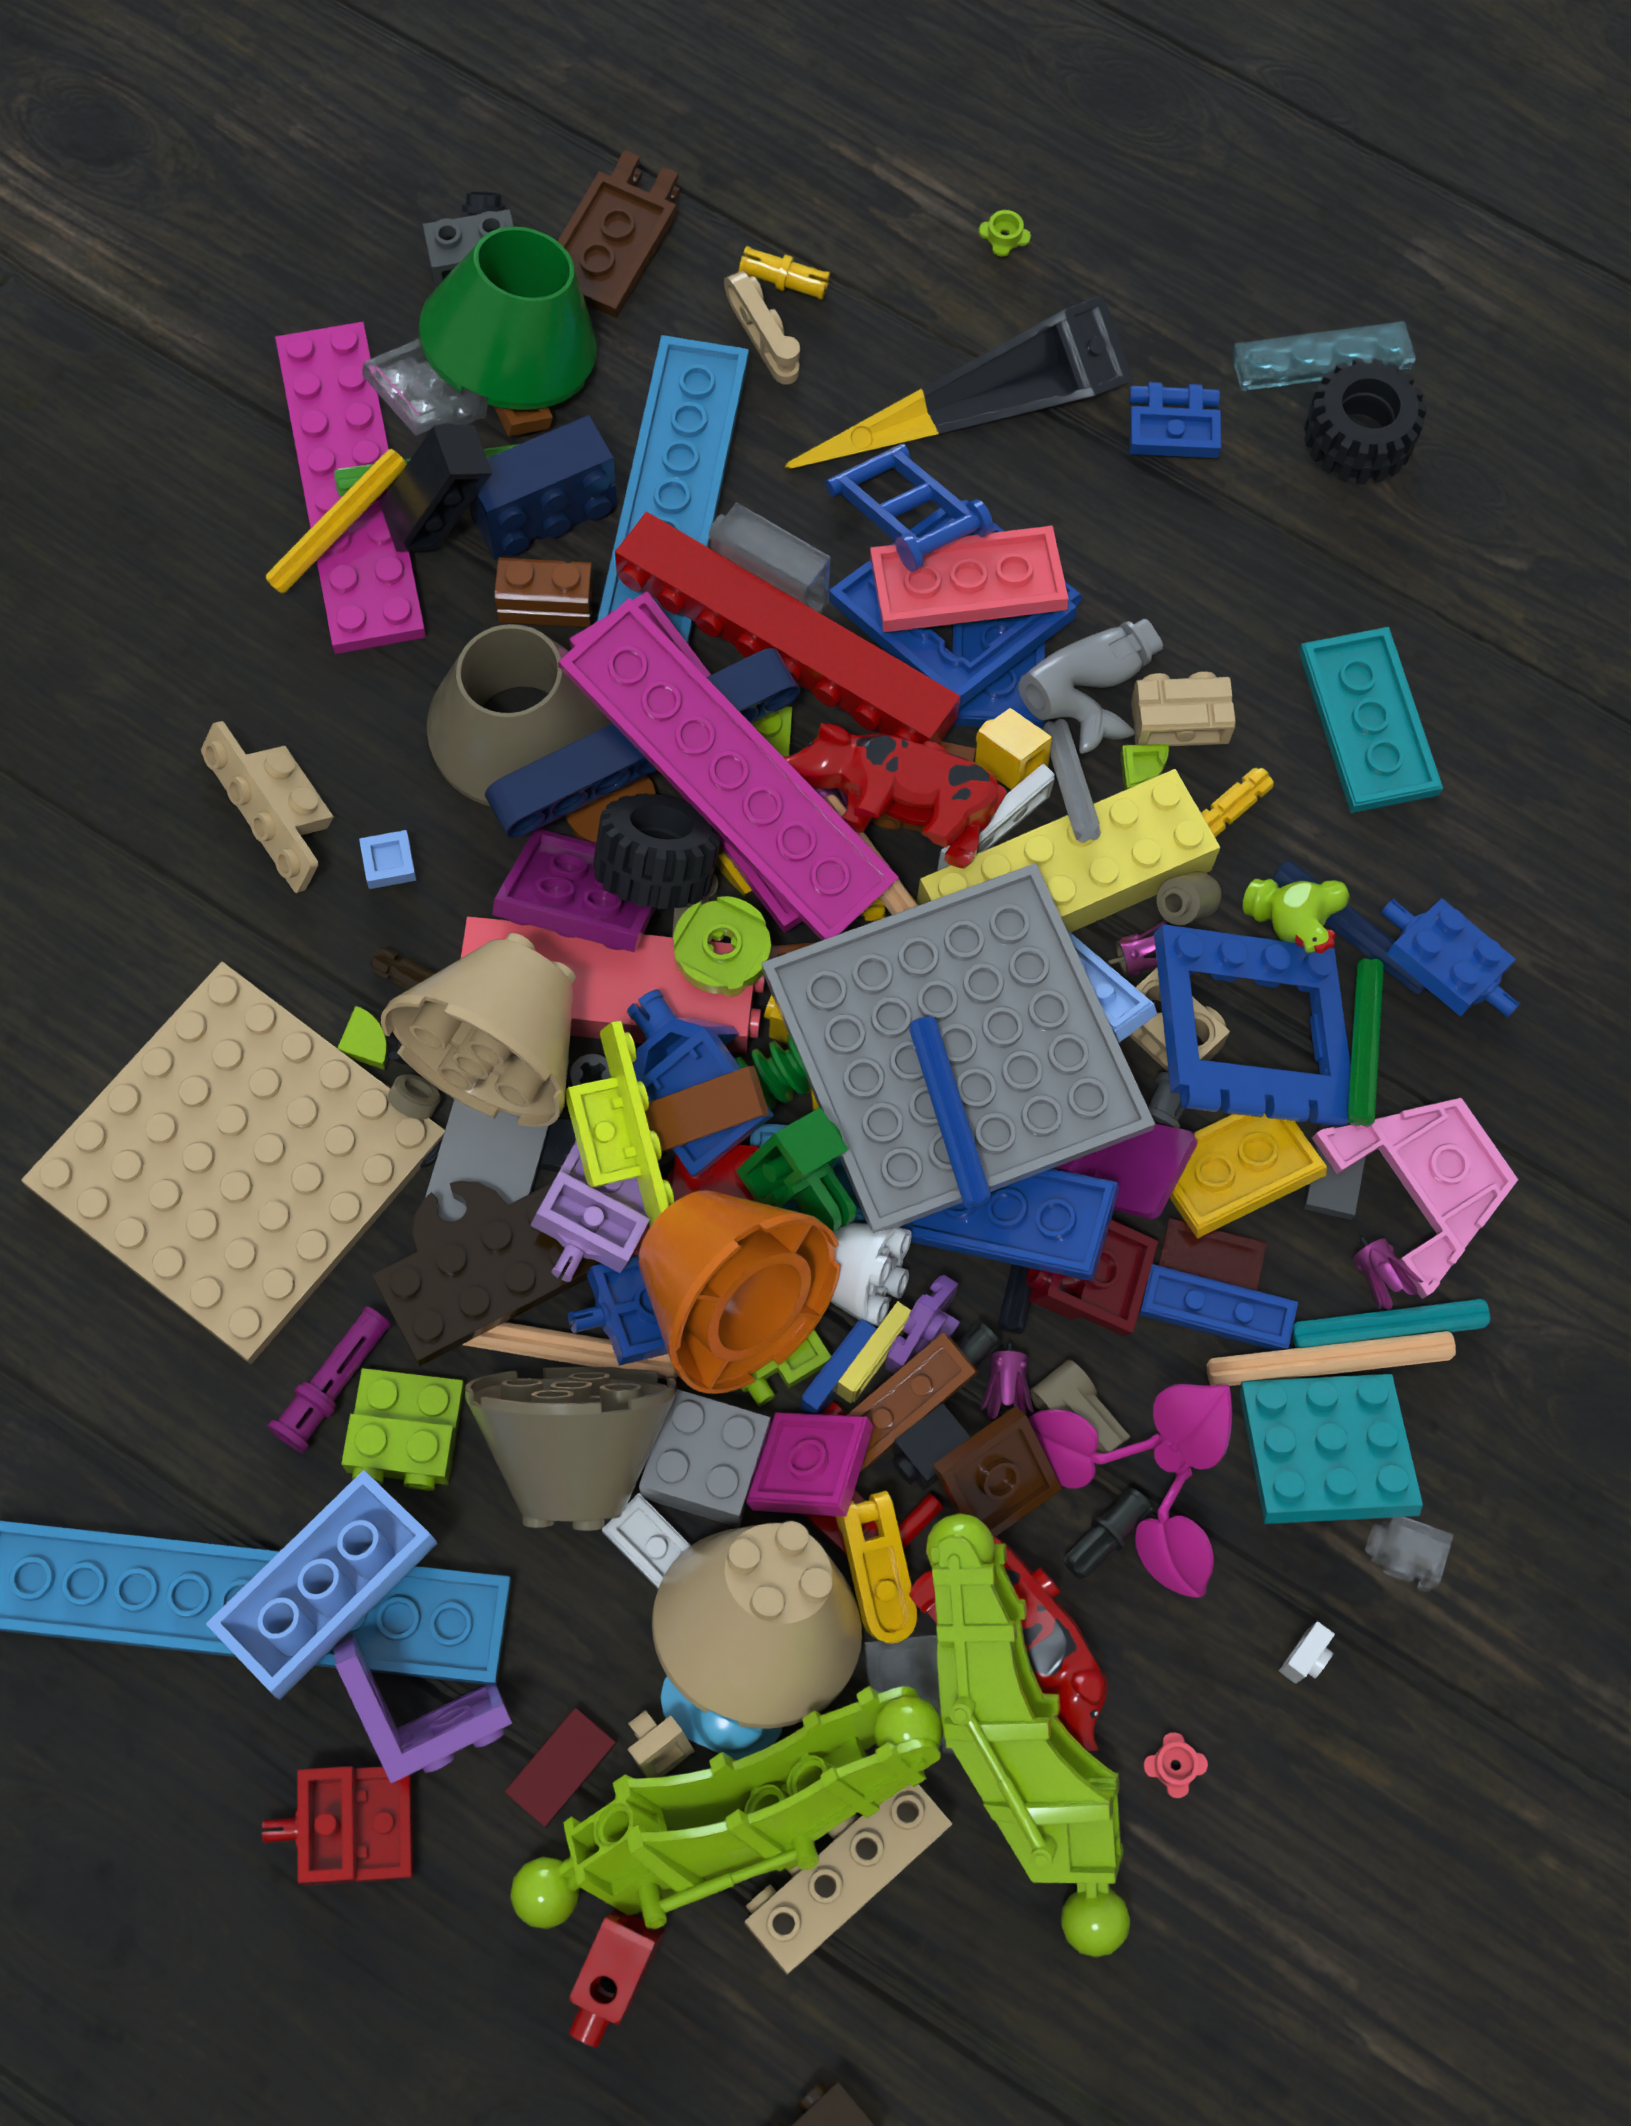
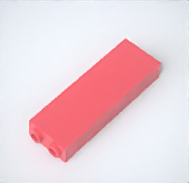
M467 916L461 958L492 940H505L509 933H517L531 941L535 947L534 951L551 962L555 961L566 965L574 972L576 979L572 984L574 993L570 1036L601 1039L600 1030L611 1022L621 1021L624 1033L629 1032L634 1042L644 1043L646 1041L645 1035L636 1022L627 1014V1010L633 1003L641 1007L642 1005L638 999L656 989L660 990L668 1006L679 1018H697L734 1026L739 1035L725 1046L729 1052L747 1054L749 1037L758 1038L761 1009L752 1007L754 992L763 993L764 974L753 985L746 987L741 994L729 997L698 989L683 977L675 965L673 937L643 934L636 951L631 952L627 950H613L603 944L578 937H564L555 931L532 925H518L507 920ZM709 942L714 947V953L719 955L730 953L734 950L731 947V943Z

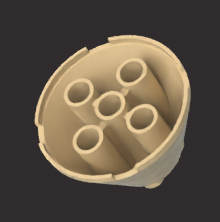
M509 933L505 940H492L392 999L382 1012L381 1026L386 1036H390L393 1031L402 1044L397 1052L402 1059L423 1078L450 1097L492 1118H495L500 1110L519 1116L520 1118L517 1121L519 1126L545 1127L553 1124L564 1109L574 993L572 984L576 976L566 965L555 961L551 962L534 951V945L524 936L517 933Z
M793 1521L784 1522L783 1524L768 1523L725 1530L705 1537L691 1545L680 1554L665 1573L660 1583L652 1612V1634L656 1653L661 1666L676 1689L705 1713L709 1709L723 1717L739 1721L737 1726L768 1729L790 1726L802 1722V1718L814 1710L818 1713L824 1710L844 1690L854 1672L861 1651V1616L851 1587L822 1546L809 1535L803 1525Z

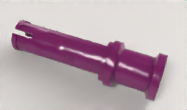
M366 1306L309 1383L303 1382L301 1385L298 1384L294 1389L296 1397L278 1421H270L267 1425L269 1431L294 1450L304 1454L309 1448L307 1440L325 1417L331 1418L335 1413L334 1408L336 1404L334 1400L362 1365L386 1330H389L391 1323L380 1313Z

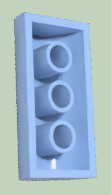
M363 1470L227 1602L206 1625L278 1700H281L438 1543L416 1519Z

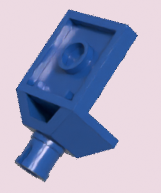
M659 989L650 991L640 997L638 1001L641 1003V1007L633 1003L628 1008L627 1014L636 1022L646 1039L637 1048L634 1072L637 1082L641 1081L644 1084L649 1102L741 1069L725 1047L739 1035L734 1026L697 1018H679L668 1006ZM767 1106L770 1114L768 1116L673 1150L692 1177L700 1176L772 1118L774 1114Z

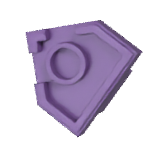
M943 1274L933 1282L930 1288L933 1291L931 1296L925 1294L917 1300L903 1328L904 1336L898 1335L887 1353L886 1370L895 1374L942 1332H946L951 1338L953 1337L960 1322L945 1313V1311L955 1298L958 1283Z

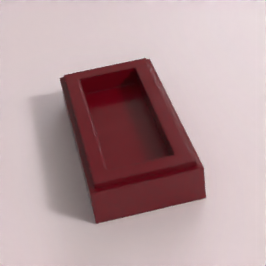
M574 1708L504 1792L546 1829L615 1747L616 1742L577 1708Z

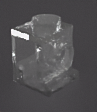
M1391 1517L1382 1522V1525L1375 1524L1373 1526L1365 1553L1372 1555V1562L1384 1566L1383 1572L1385 1574L1410 1582L1414 1581L1416 1577L1420 1579L1418 1589L1429 1592L1440 1584L1454 1535L1406 1517Z

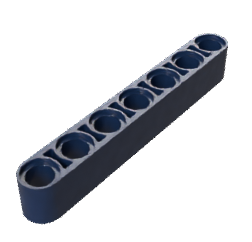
M774 648L757 652L706 677L751 724L789 705L798 697L801 691L779 652ZM612 723L498 779L487 788L485 797L505 834L509 838H517L529 834L657 769Z

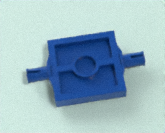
M1394 898L1381 911V915L1385 916L1402 931L1399 939L1394 942L1386 955L1460 1017L1472 1005L1486 1000L1508 1019L1521 1004L1498 986L1502 975L1516 959L1444 899L1441 898L1426 913L1416 916L1406 910Z
M639 1256L631 1257L621 1273L603 1264L591 1266L587 1278L595 1297V1307L570 1311L568 1313L569 1325H572L570 1329L573 1333L602 1327L610 1339L619 1366L668 1354L639 1270Z

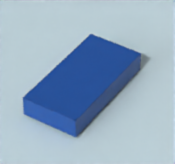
M864 1319L856 1323L802 1395L801 1411L803 1413L821 1414L837 1393L838 1381L877 1330L874 1326Z

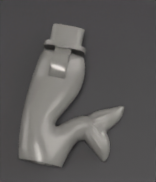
M1142 619L1135 624L1129 621L1125 622L1119 627H1113L1075 641L1046 657L1021 676L1018 686L1019 694L1026 707L1037 719L1049 720L1061 717L1076 719L1080 723L1079 751L1080 753H1088L1095 749L1103 738L1111 740L1125 739L1133 736L1135 731L1119 716L1111 711L1102 709L1094 699L1077 690L1074 686L1106 688L1124 683L1151 662L1152 655L1163 649V642L1147 619Z

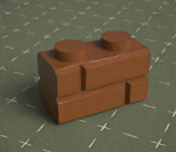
M499 557L495 585L498 621L500 623L554 626H591L594 596L592 563L573 561L566 563L565 561Z

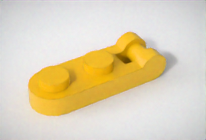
M882 1491L871 1494L869 1501L855 1504L851 1500L847 1516H836V1520L843 1535L862 1623L865 1630L873 1638L889 1644L899 1643L907 1639L914 1631L917 1623L916 1604L909 1597L912 1586L893 1503L889 1493ZM875 1521L879 1535L864 1539L861 1524Z

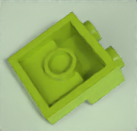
M362 1368L354 1414L350 1413L341 1463L347 1473L353 1474L352 1480L364 1470L378 1484H383L385 1477L404 1480L403 1485L405 1487L416 1490L432 1491L435 1489V1484L449 1485L465 1389L464 1381Z

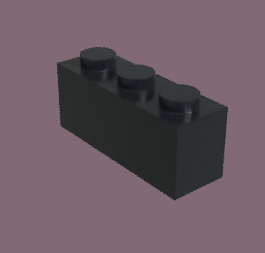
M452 423L433 425L380 503L396 552L437 550L492 475L475 425H454Z

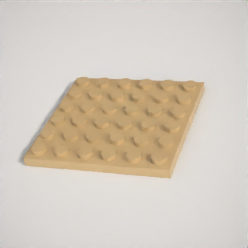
M221 962L21 1181L48 1205L245 1361L252 1364L421 1169L422 1161L437 1143L443 1139L445 1130L430 1118L420 1120L400 1113L391 1105L388 1099L389 1087L224 962Z

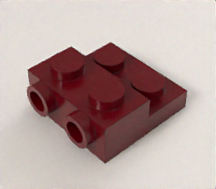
M1111 1220L1094 1282L1029 1268L1026 1274V1285L1032 1287L1029 1301L1070 1320L1081 1317L1122 1336L1132 1334L1158 1241Z

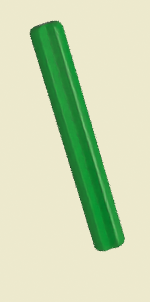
M1363 958L1357 963L1348 1101V1122L1353 1126L1362 1125L1368 1127L1375 1122L1384 966L1382 961L1377 958L1372 960Z

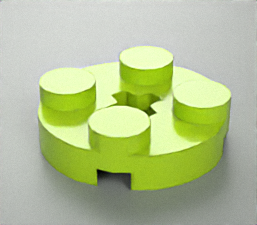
M717 897V901H710L701 905V902L692 905L682 914L674 930L675 965L689 983L705 992L723 994L729 997L737 996L763 975L762 962L770 960L771 939L763 916L754 906L735 897ZM724 936L731 938V947L734 950L723 955L714 953V947L709 944L712 939L721 941Z

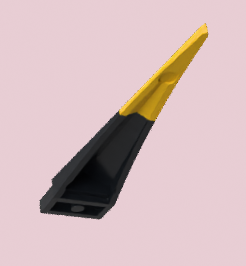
M1101 295L1058 312L922 389L794 458L784 468H799L1079 402L1133 381L1104 296Z

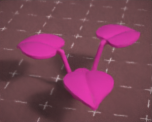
M1178 1384L1166 1388L1159 1393L1153 1405L1154 1423L1160 1435L1155 1434L1148 1440L1108 1453L1095 1452L1098 1446V1434L1095 1428L1087 1420L1073 1412L1049 1409L1036 1412L1030 1416L1028 1420L1059 1484L1066 1488L1077 1489L1089 1484L1095 1477L1094 1463L1106 1464L1154 1449V1458L1159 1467L1167 1472H1175L1177 1476L1158 1509L1159 1520L1145 1519L1138 1524L1135 1535L1137 1552L1147 1571L1162 1585L1185 1596L1203 1597L1206 1594V1587L1214 1566L1211 1543L1204 1530L1194 1521L1183 1516H1173L1170 1518L1169 1511L1185 1480L1192 1476L1190 1467L1199 1470L1209 1469L1218 1464L1226 1454L1232 1427V1403L1229 1385L1200 1386Z

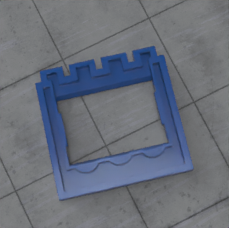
M968 500L962 501L965 505L969 503ZM940 507L910 531L919 538L955 519ZM993 523L994 529L992 533L1004 531L996 523ZM973 531V532H971V533H969V534H967V535H965V536L977 535V534ZM870 560L829 590V602L886 652L960 695L959 708L1076 618V608L1083 596L1065 581L1069 598L1068 610L1033 614L1025 621L1021 619L992 641L985 652L972 662H969L964 657H956L945 647V641L931 629L916 628L883 633Z
M1162 924L1154 932L1170 1090L1173 1093H1180L1181 1106L1185 1109L1217 1112L1221 1106L1222 1112L1228 1114L1262 1117L1265 1113L1267 1118L1306 1122L1309 1118V1121L1314 1124L1346 1126L1348 1122L1351 1064L1335 948L1327 949L1324 953H1307L1305 948L1297 946L1296 943ZM1193 972L1211 974L1214 980L1234 982L1237 978L1254 980L1258 986L1273 988L1280 984L1297 986L1300 991L1309 992L1312 1016L1309 1019L1315 1061L1319 1063L1320 1074L1199 1060L1190 975Z

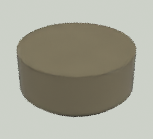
M413 1074L398 1076L388 1093V1099L396 1110L408 1117L420 1120L432 1117L441 1100L440 1094L433 1084L425 1078Z

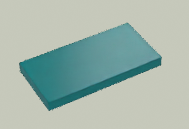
M1389 627L1302 643L1298 652L1350 813L1439 796L1443 786Z

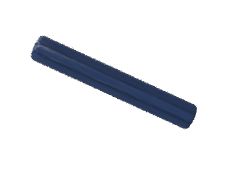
M1290 860L1285 861L1277 869L1272 879L1280 888L1296 881H1309L1321 884ZM1348 904L1344 909L1327 918L1325 923L1370 959L1377 958L1381 960L1384 964L1383 969L1412 992L1420 994L1426 989L1386 955L1395 941Z

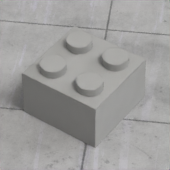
M677 1389V1395L648 1457L639 1485L640 1494L646 1500L740 1528L747 1506L746 1499L770 1429V1417Z

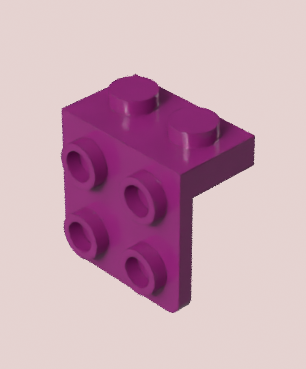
M1155 1124L1150 1132L1052 1169L1118 1182L1119 1193L1114 1211L1154 1219L1162 1213L1198 1141L1189 1130Z

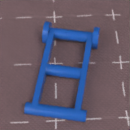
M903 443L825 480L826 489L832 497L838 494L844 496L895 541L900 560L911 572L923 567V556L973 531L980 537H984L992 533L994 529L991 514L981 500L975 499L965 505L910 459L908 448ZM894 468L915 487L884 503L878 504L857 485ZM932 500L955 519L918 538L895 517Z

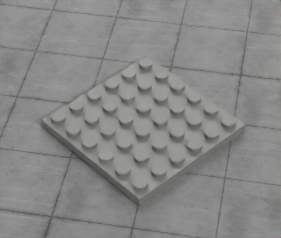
M1036 863L762 962V972L787 1032L800 1055L807 1080L819 1108L821 1107L827 1118L838 1127L842 1140L849 1149L840 1159L867 1224L873 1233L897 1228L963 1203L909 1031L911 1022L916 1019L932 1016L937 1021L990 1192L1150 1132L1155 1126V1122Z

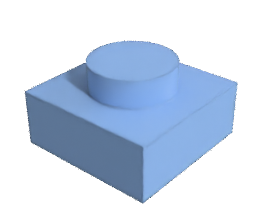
M407 830L359 839L369 889L416 881Z

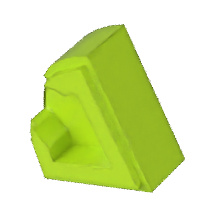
M1169 744L1122 746L1120 756L1124 790L1162 774L1168 758Z
M355 1006L337 1049L350 1059L385 1070L388 1061V1048L383 1029L369 1012Z

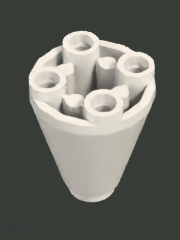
M849 1223L834 1232L839 1242V1246L834 1247V1260L841 1266L838 1283L830 1302L860 1321L864 1319L871 1325L879 1327L886 1318L892 1297L901 1298L907 1287L909 1271L902 1268L903 1259L910 1247L912 1232L911 1230L897 1227L873 1233L868 1224Z

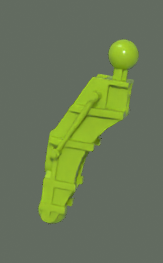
M962 1513L944 1517L930 1531L927 1538L926 1553L932 1567L933 1586H935L938 1642L937 1666L941 1719L946 1748H952L984 1801L983 1805L992 1820L996 1821L1032 1883H1077V1891L1067 1899L1062 1907L1061 1925L1067 1942L1080 1954L1095 1958L1110 1955L1122 1946L1129 1935L1131 1922L1124 1900L1109 1886V1884H1115L1123 1856L1118 1809L1119 1773L1113 1772L1093 1757L1067 1731L1056 1716L1060 1712L1059 1694H1043L1030 1665L1021 1620H1025L1027 1616L1026 1599H1018L1003 1567L1007 1560L1006 1544H995L990 1529L977 1517Z
M868 1686L856 1694L859 1702L824 1715L814 1710L802 1718L803 1728L785 1739L739 1760H735L721 1752L709 1760L710 1769L693 1773L634 1779L625 1774L613 1783L616 1794L614 1801L582 1823L573 1817L563 1822L571 1855L569 1858L561 1861L560 1859L540 1857L523 1865L513 1878L510 1896L511 1904L519 1918L530 1927L550 1929L566 1922L577 1908L579 1888H582L628 1916L642 1912L645 1926L650 1929H656L666 1923L667 1912L719 1893L722 1890L733 1887L736 1883L774 1870H791L797 1865L802 1870L812 1869L819 1863L814 1841L857 1812L869 1818L880 1810L879 1805L908 1785L915 1787L926 1779L924 1770L940 1760L939 1747L943 1737L942 1719L933 1705L920 1698L919 1693L914 1688L902 1686L878 1693ZM877 1744L879 1748L875 1750L876 1754L866 1757L865 1750Z

